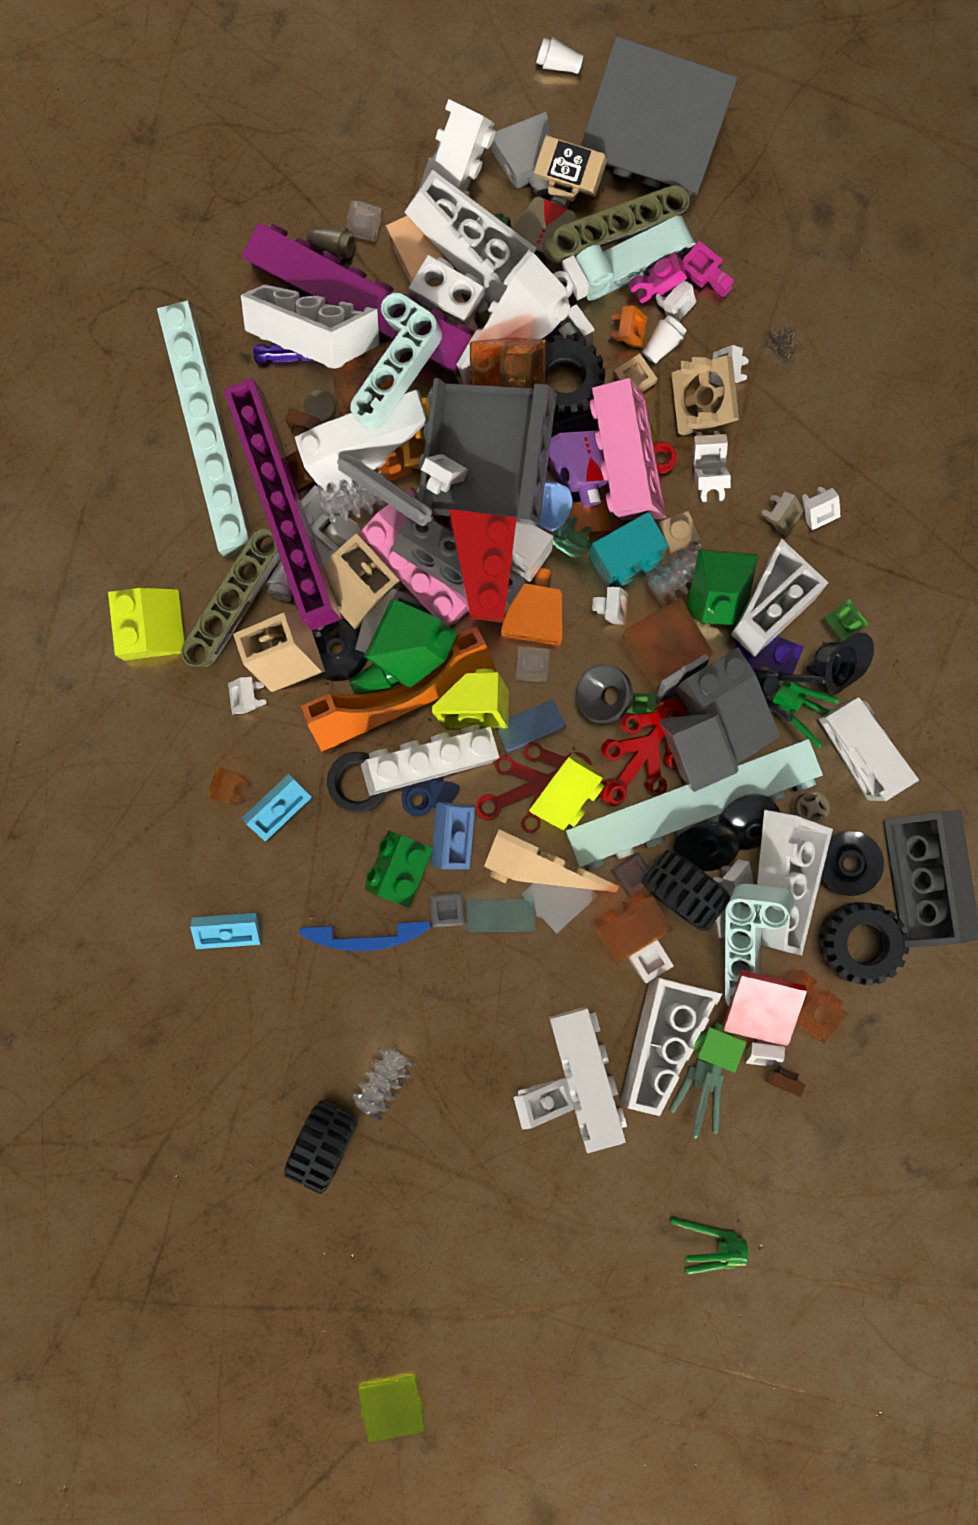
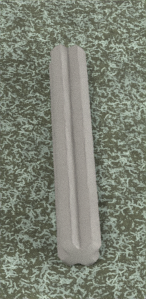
M344 454L342 458H338L339 471L420 526H425L427 522H431L433 518L431 515L432 509L350 454Z

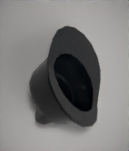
M859 632L842 642L825 643L817 650L814 660L807 666V671L814 676L826 677L827 681L822 684L826 686V690L830 694L837 695L866 673L874 655L873 640L867 633Z

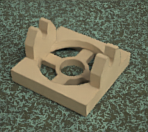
M725 355L713 360L706 357H693L692 362L681 361V370L671 372L678 434L687 435L739 420L732 357ZM709 372L718 374L724 386L716 387L712 385ZM699 375L700 386L694 395L686 397L685 392L688 384L695 376ZM711 388L714 393L713 400L710 404L703 405L700 401L701 393L704 389ZM724 397L721 407L714 413L713 408L717 405L719 398ZM697 405L702 408L703 412L698 413V417L689 414L687 408Z

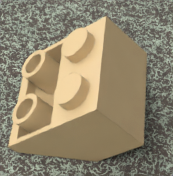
M357 533L333 553L324 565L335 601L342 608L339 612L354 629L362 624L363 618L391 589L399 591L402 588L400 580Z
M299 611L283 612L233 634L243 665L271 692L325 672L312 630L302 622Z

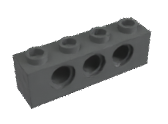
M408 518L399 531L391 550L466 598L453 533L433 520L427 522L425 526H420ZM511 570L505 613L526 582L525 579Z

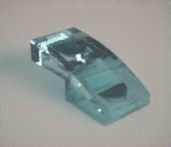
M534 899L466 900L467 932L535 931Z

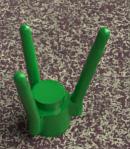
M784 681L776 693L773 702L793 717L791 723L816 747L821 748L822 742L790 711L798 712L801 706L804 705L825 715L830 710L806 699V695L835 704L839 702V699L804 687L797 682L790 683Z
M674 1217L670 1219V1222L674 1225L724 1239V1242H718L717 1253L687 1255L685 1257L687 1262H719L686 1268V1274L747 1266L746 1239H737L736 1232L722 1231Z

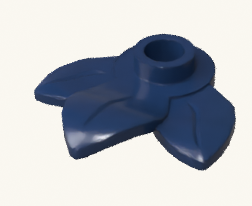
M444 776L401 787L403 791L401 799L403 808L414 816L425 815L432 807L436 808L437 802L451 803L457 796L460 786L453 782L443 781ZM415 794H420L423 798L422 803L418 806L412 803V797Z

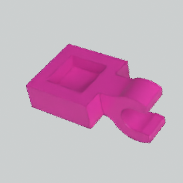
M698 241L682 259L686 275L701 288L709 282L719 295L725 297L732 289L731 284L734 280L719 269L723 264V259L702 242Z
M673 252L666 258L660 259L653 267L648 269L649 276H636L628 284L632 293L639 288H644L637 293L639 302L644 303L656 292L662 296L686 280L687 275L682 260L676 252Z

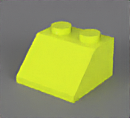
M134 588L108 592L115 656L125 661L181 653L185 642L179 590Z
M477 669L475 673H466L433 705L432 713L446 730L463 729L477 724L480 725V729L487 727L508 728L509 690L498 672L492 669Z
M572 753L529 811L562 830L568 824L575 827L585 813L581 809L582 805L588 798L594 801L605 787L600 783L604 775L578 755Z

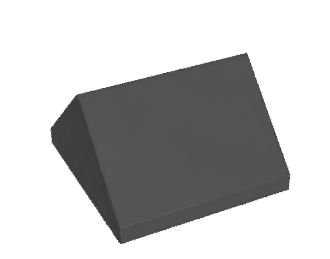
M718 713L662 718L660 720L679 774L693 792L732 776L739 771Z

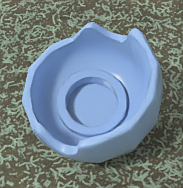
M549 479L545 480L540 525L535 526L548 531H555L566 522L571 513L573 503L571 491L568 487Z

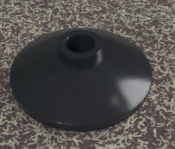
M341 619L325 625L320 631L318 629L312 631L325 672L318 674L320 677L336 682L345 681L355 677L362 671L368 659L364 657V652L355 649L361 629L359 626L354 629L346 619ZM340 643L342 645L341 652L337 654L332 653V644Z
M749 794L731 802L722 812L718 823L730 827L736 833L739 839V850H750L761 846L764 810L779 813L780 810L777 804L768 796Z
M699 822L686 827L678 834L674 842V852L689 860L702 871H714L721 869L722 866H727L736 858L739 852V839L736 833L724 824L718 822Z
M856 831L838 833L830 839L821 877L829 888L839 894L857 896L867 893L877 885L882 877L884 870L882 851L878 844L866 834ZM847 857L851 858L854 862V866L850 870H847L843 865Z

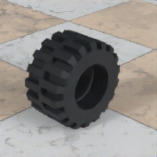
M567 334L565 340H561L560 335L553 336L551 343L547 339L542 341L540 349L535 347L531 353V359H528L526 365V388L534 389L535 384L549 385L546 380L548 373L562 366L575 369L583 378L582 386L573 392L562 393L556 391L557 397L553 422L557 421V418L564 419L590 410V400L594 399L592 388L604 385L606 372L605 368H603L602 356H596L597 349L593 344L586 347V339L580 337L578 342L574 341V335Z
M665 850L642 880L645 889L682 919L702 931L710 929L726 908L730 899L728 892L719 883L674 851Z
M854 902L849 903L847 906H841L836 909L837 912L835 914H830L826 919L828 921L827 925L822 926L820 931L824 933L823 940L819 939V946L823 947L824 951L821 953L823 960L828 962L829 965L827 967L832 972L838 974L837 976L841 979L862 985L881 984L886 982L885 978H893L897 975V967L903 968L906 962L902 960L903 954L909 953V947H905V941L909 940L908 933H903L902 928L905 927L902 920H897L895 918L896 914L892 910H886L885 906L879 904ZM860 924L871 925L879 937L877 954L865 963L855 961L847 947L850 932Z
M322 1100L318 1102L311 1110L292 1148L284 1168V1177L320 1195L326 1191L357 1127V1117Z

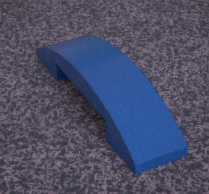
M431 921L397 923L398 935L336 938L335 926L301 927L299 932L301 936L326 947L348 951H371L390 948L410 941L426 932L432 926Z

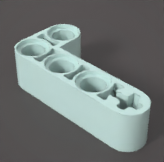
M673 217L605 251H602L600 245H593L581 251L575 258L588 281L587 299L591 301L628 284L632 278L648 274V269L653 267L660 259L666 258L673 252H676L680 258L688 254L696 245V242L683 217Z
M401 293L388 295L381 304L384 318L398 335L351 402L350 410L352 415L368 430H375L384 424L442 339V331L435 317ZM406 308L401 317H392L396 309ZM422 326H432L428 334L418 335L419 329ZM413 352V356L408 362H399L403 353ZM386 379H394V383L389 389L381 390V385ZM377 394L381 401H379L376 397L374 398L373 396ZM366 408L369 410L374 409L371 414L363 413Z
M740 884L733 890L726 906L725 999L728 1006H730L741 970L761 975V928L781 929L788 924L795 904L794 896L789 890L782 887L756 884ZM738 902H744L748 904L749 907H744L740 905ZM772 905L779 906L783 911L775 910L772 908ZM738 931L745 932L749 936L741 935ZM740 960H741V961H744V962H746L748 965L742 964V963H740L739 961H740Z

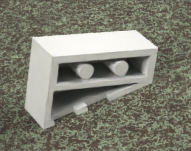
M516 523L510 569L530 582L551 553L553 536L535 525Z
M781 539L769 556L731 635L755 657L816 600L829 582Z
M859 697L849 699L818 718L868 800L887 801L919 781L893 745L887 733L877 723L872 708L865 700L861 701Z

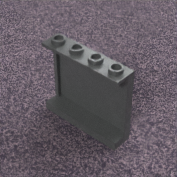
M616 36L581 146L603 152L607 158L606 166L614 168V175L629 180L632 175L644 178L642 184L660 190L661 185L667 187L678 185L686 190L689 199L691 195L697 197L738 77Z
M434 378L433 388L430 389L428 394L430 413L429 421H426L424 425L426 444L424 454L420 457L419 468L422 474L420 486L416 489L415 498L432 509V516L450 517L449 509L516 517V523L540 525L557 392L547 384H535L534 389L446 384L439 378ZM443 454L467 468L468 472L463 482L451 484L447 492L440 490V493L437 495L426 489L431 475L422 471L421 468L426 457Z

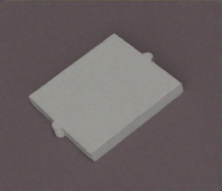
M704 654L687 666H683L679 671L662 680L656 699L657 702L660 703L677 695L675 688L708 665L709 657L707 654Z
M536 883L530 885L521 894L536 910V916L542 917L556 934L598 897L593 890Z

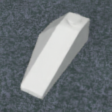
M528 251L508 274L503 283L507 289L499 303L493 301L488 311L491 314L484 329H477L460 357L457 366L464 385H474L551 333L560 321L567 317L571 310L565 287L534 253Z
M414 390L402 396L384 424L375 430L364 428L351 413L320 424L296 436L295 441L304 468L323 492L332 500H335L361 487L356 481L338 470L339 464H337V460L339 457L342 458L344 454H350L372 470L380 468L387 462L386 458L396 448L402 447L429 419L419 390ZM366 408L363 413L371 414L374 409L369 410Z

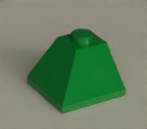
M699 549L686 612L702 623L731 625L737 622L751 594L759 555Z
M390 599L364 657L406 687H412L445 662L458 633L439 618L395 599Z

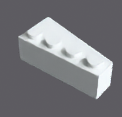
M265 284L241 295L245 331L259 336L260 339L278 344L284 349L299 353L305 358L325 364L326 367H342L344 363L379 346L377 309L366 307L364 312L356 311L353 308V304L347 302H340L339 306L325 304L324 297L314 295L300 298L297 291Z
M764 810L757 885L785 888L793 894L795 904L789 922L785 927L781 929L761 928L762 946L802 956L833 829L799 816ZM772 905V908L775 910L783 911L779 906Z
M585 1006L549 1016L586 1152L591 1153L626 1143L622 1128L627 1127L622 1107L616 1109L613 1096L618 1095L613 1076L607 1077L604 1064L609 1063L605 1045H598L595 1035L596 1032L600 1031L596 1013L589 1014L588 1008Z

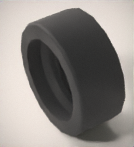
M354 751L342 755L333 762L328 772L327 788L330 797L339 807L349 812L364 813L374 810L383 802L388 793L386 791L372 795L363 801H352L341 792L339 781L343 770L350 765L362 764L366 759H370L369 754L366 752Z

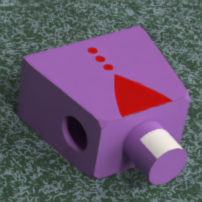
M595 431L566 432L552 437L548 464L555 481L568 487L571 492H579L583 508L599 505L601 499L598 488L609 482L605 481L602 475L601 462L605 461L603 449L600 450L598 448Z

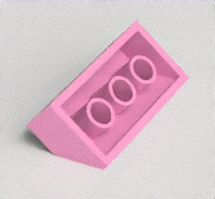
M630 378L592 388L594 399L590 400V408L594 419H598L599 430L595 431L598 448L600 450L603 449L605 461L601 462V471L604 480L609 482L610 492L606 493V500L610 512H614L621 520H635L647 512H650L653 519L666 518L645 395Z
M413 488L405 491L415 498L416 491ZM388 504L371 519L358 535L433 616L439 618L448 626L457 624L469 612L466 598L391 550L399 531L408 520V517ZM432 518L433 521H435L436 523H438L439 525L443 526L444 528L453 533V530L449 526L446 527Z

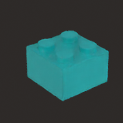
M647 512L592 543L589 558L606 587H613L615 585L622 588L634 580L633 576L637 572L643 570L644 573H648L662 564L660 561L665 558L664 554L669 545L650 512Z

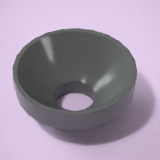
M600 664L588 669L582 675L576 689V700L580 711L589 720L597 723H609L620 719L630 708L633 699V689L629 677L619 668L608 664ZM615 686L619 691V698L616 703L609 705L605 700V692L609 687Z

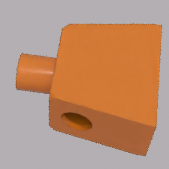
M540 568L531 580V584L524 583L508 608L502 625L501 636L561 646L562 590L550 588L551 570Z

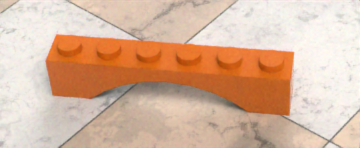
M476 626L458 634L445 662L412 687H406L400 683L392 688L367 694L344 695L328 693L302 705L301 708L306 723L322 752L441 698L466 673H475L477 669H492L495 672L497 670L487 645Z

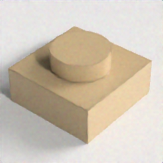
M640 353L613 371L617 381L630 378L641 392L657 382V377Z
M689 511L658 523L659 529L669 545L667 548L669 554L700 541Z

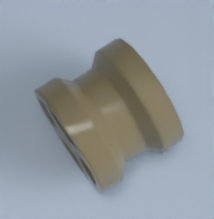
M815 791L798 796L793 804V814L795 816L815 823L825 820L830 810L827 798Z

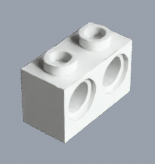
M428 255L409 286V294L418 300L424 308L428 310L433 308L448 317L447 321L454 325H457L459 322L468 327L484 300V286L475 276L468 273L464 276L454 270L453 265L443 258L436 260ZM432 278H438L443 281L438 287H431L426 284ZM458 294H467L470 297L465 303H459L454 300Z

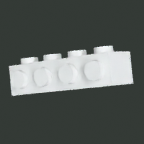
M479 724L461 729V735L450 737L449 732L430 737L431 742L419 745V741L416 740L400 745V751L388 753L386 748L369 753L370 759H366L361 764L369 796L494 762L499 758L491 727L480 729Z

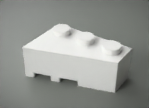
M448 99L445 109L451 113L445 129H438L435 139L439 140V144L433 158L430 157L420 187L430 172L434 170L469 197L470 192L467 191L471 179L475 180L479 175L482 167L480 158L484 148L489 149L495 137L496 131L493 130L495 123L483 115Z

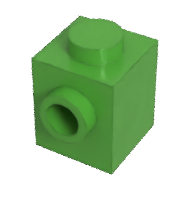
M716 1022L714 1028L706 1025L704 1031H701L693 1046L696 1049L694 1055L701 1060L735 1073L747 1042L734 1036L733 1033L724 1031L723 1024Z

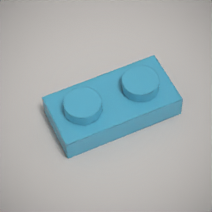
M288 773L242 819L255 833L266 841L312 797Z
M256 913L191 918L190 928L196 949L260 945L261 933Z

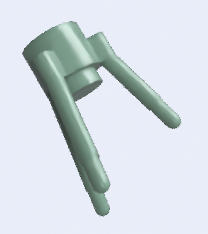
M699 1060L697 1061L696 1068L689 1067L687 1077L670 1107V1112L675 1113L693 1080H696L694 1087L702 1089L692 1135L694 1139L699 1137L709 1091L713 1092V1090V1133L718 1134L721 1090L724 1076L721 1075L723 1068Z

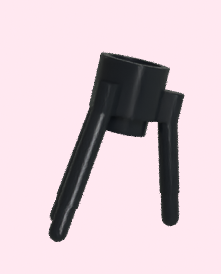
M753 669L769 709L788 722H791L793 717L767 698V696L777 691L779 681L825 683L827 681V678L824 676L779 674L777 670Z

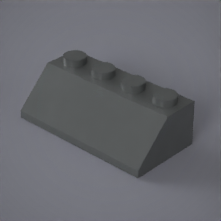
M962 810L884 820L899 920H902L905 925L902 928L903 933H908L909 940L905 941V947L962 944L978 940V915Z

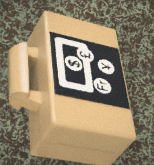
M546 135L534 174L537 178L549 182L548 194L573 202L578 192L593 197L596 196L607 158L603 152ZM555 184H556V185H559V186H562V187H565V188H568V189H571L572 192L569 193V192H566V191H563V190L554 188V187H555Z

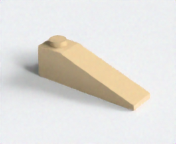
M500 829L484 867L490 869L488 876L505 884L508 878L519 882L616 893L619 886L575 867L557 856L547 854L538 847Z

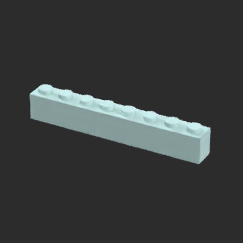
M188 300L157 308L218 551L225 559L239 556L252 535L196 316Z
M809 739L738 765L739 771L736 774L696 792H693L688 785L566 830L565 834L578 867L586 866L587 871L605 865L603 858L616 854L617 860L636 853L634 847L646 843L647 848L666 842L664 835L676 831L678 836L683 829L704 820L706 822H718L724 809L731 802L742 796L761 794L775 801L785 797L784 790L796 786L797 790L801 791L816 785L814 779L823 776Z

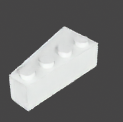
M434 170L430 172L404 212L464 276L466 273L471 274L481 281L482 286H484V298L490 305L493 301L499 303L507 289L503 283L512 269L528 251L534 253L536 250L534 245Z
M656 977L649 981L620 1103L628 1109L657 1116L661 1115L680 1078L679 1074L686 1060H689L694 1050L692 1048L701 1031H704L714 1005H717L722 996L721 993L661 977Z

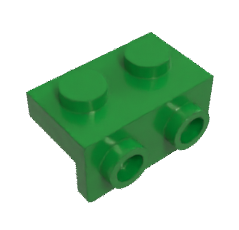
M389 830L379 843L378 856L374 866L369 869L366 876L365 890L409 908L433 848Z

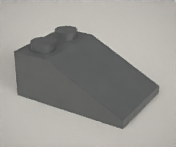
M738 647L688 677L675 688V691L691 715L719 714L736 764H739L780 738L757 676Z

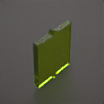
M415 1375L358 1387L362 1406L360 1417L365 1422L368 1443L425 1432L421 1410L423 1400L419 1399Z

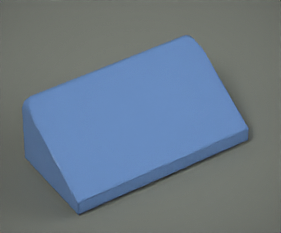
M552 699L510 717L508 728L496 729L506 753H510L529 743L565 729L566 725Z
M437 802L431 858L432 866L440 869H470L476 806Z

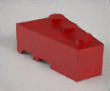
M449 509L470 619L503 623L517 518Z

